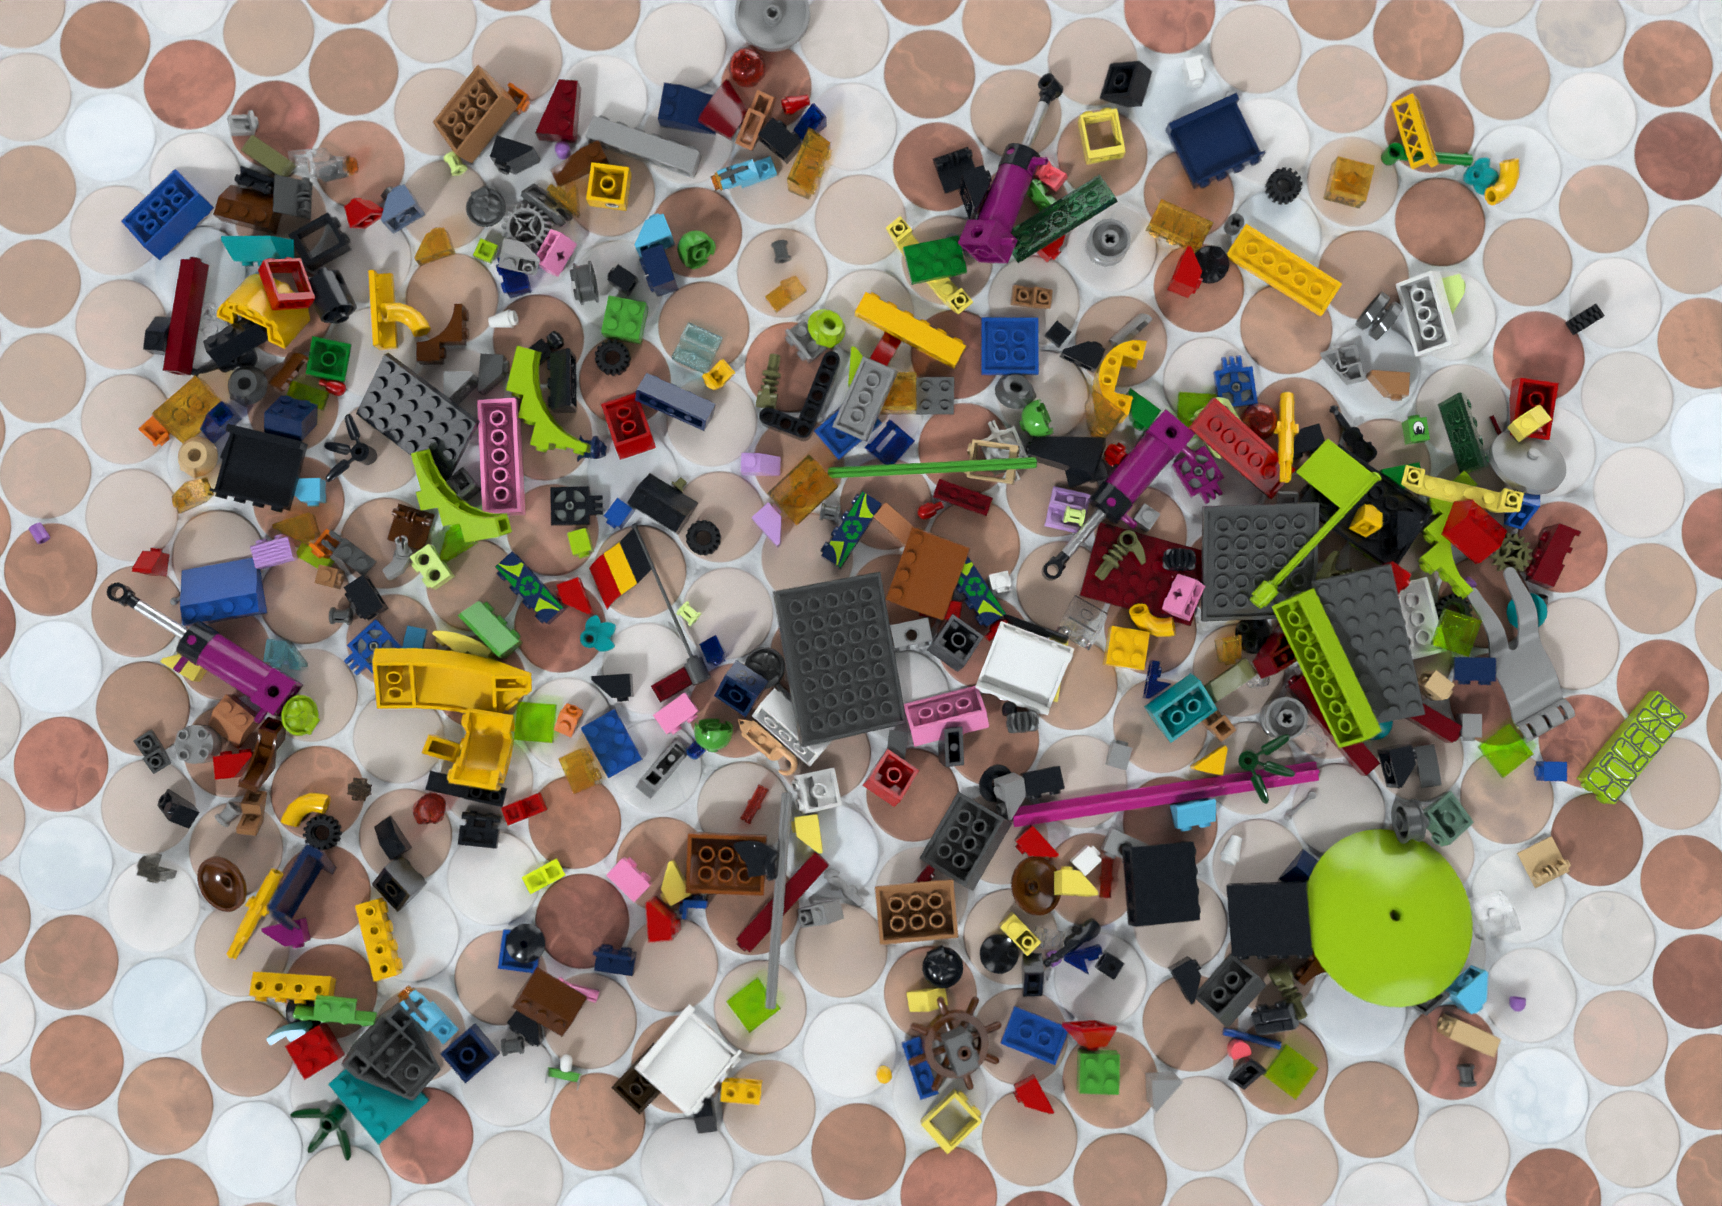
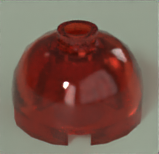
M740 48L730 57L729 73L737 85L746 88L754 87L765 77L766 66L764 58L754 48Z
M1256 403L1248 406L1241 413L1240 420L1264 441L1274 434L1278 415L1270 405Z

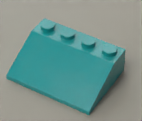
M347 1069L328 1083L378 1145L430 1101L422 1091L413 1101L360 1080L354 1077Z

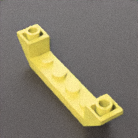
M901 216L886 227L888 234L903 256L904 246L919 244L912 235V229ZM948 277L926 282L941 301L958 315L973 303L962 288L958 289Z
M1405 466L1401 484L1418 495L1452 503L1454 501L1474 500L1484 510L1494 513L1520 512L1524 496L1523 492L1506 488L1501 492H1496L1424 475L1425 469Z

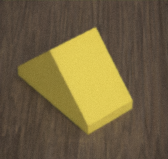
M931 987L906 992L910 1012H930L939 1009L937 1004L938 997H943L946 1006L948 1005L945 988Z

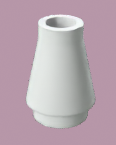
M510 309L488 318L491 328H514L519 322L516 311H511Z
M1231 835L1230 840L1220 854V860L1230 865H1236V862H1239L1243 839Z

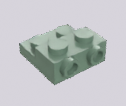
M1451 791L1446 792L1435 803L1429 804L1423 810L1424 815L1429 820V827L1426 829L1432 834V841L1441 847L1452 844L1474 823Z

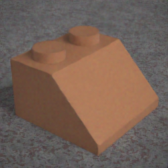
M226 694L213 709L208 725L239 749L260 723L254 721L257 713L235 695Z

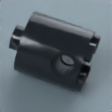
M328 268L318 270V274L309 277L308 280L315 296L313 305L320 320L324 323L335 324L347 321L349 315L356 310L357 306L339 270H329Z

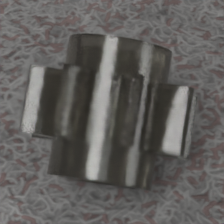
M353 778V782L348 784L347 794L352 796L353 801H366V797L371 795L372 785L367 783V778Z

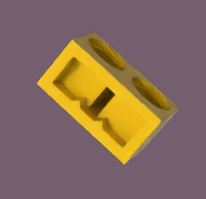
M726 1077L722 1081L720 1102L760 1105L763 1080Z

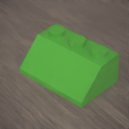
M477 601L458 615L498 657L507 659L523 643L519 639L521 635L515 629L510 630L506 626L508 622L501 615L497 617L492 612L494 608L487 601L485 603Z

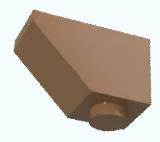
M1371 370L1366 374V378L1384 398H1390L1391 401H1402L1403 398L1409 395L1410 372Z

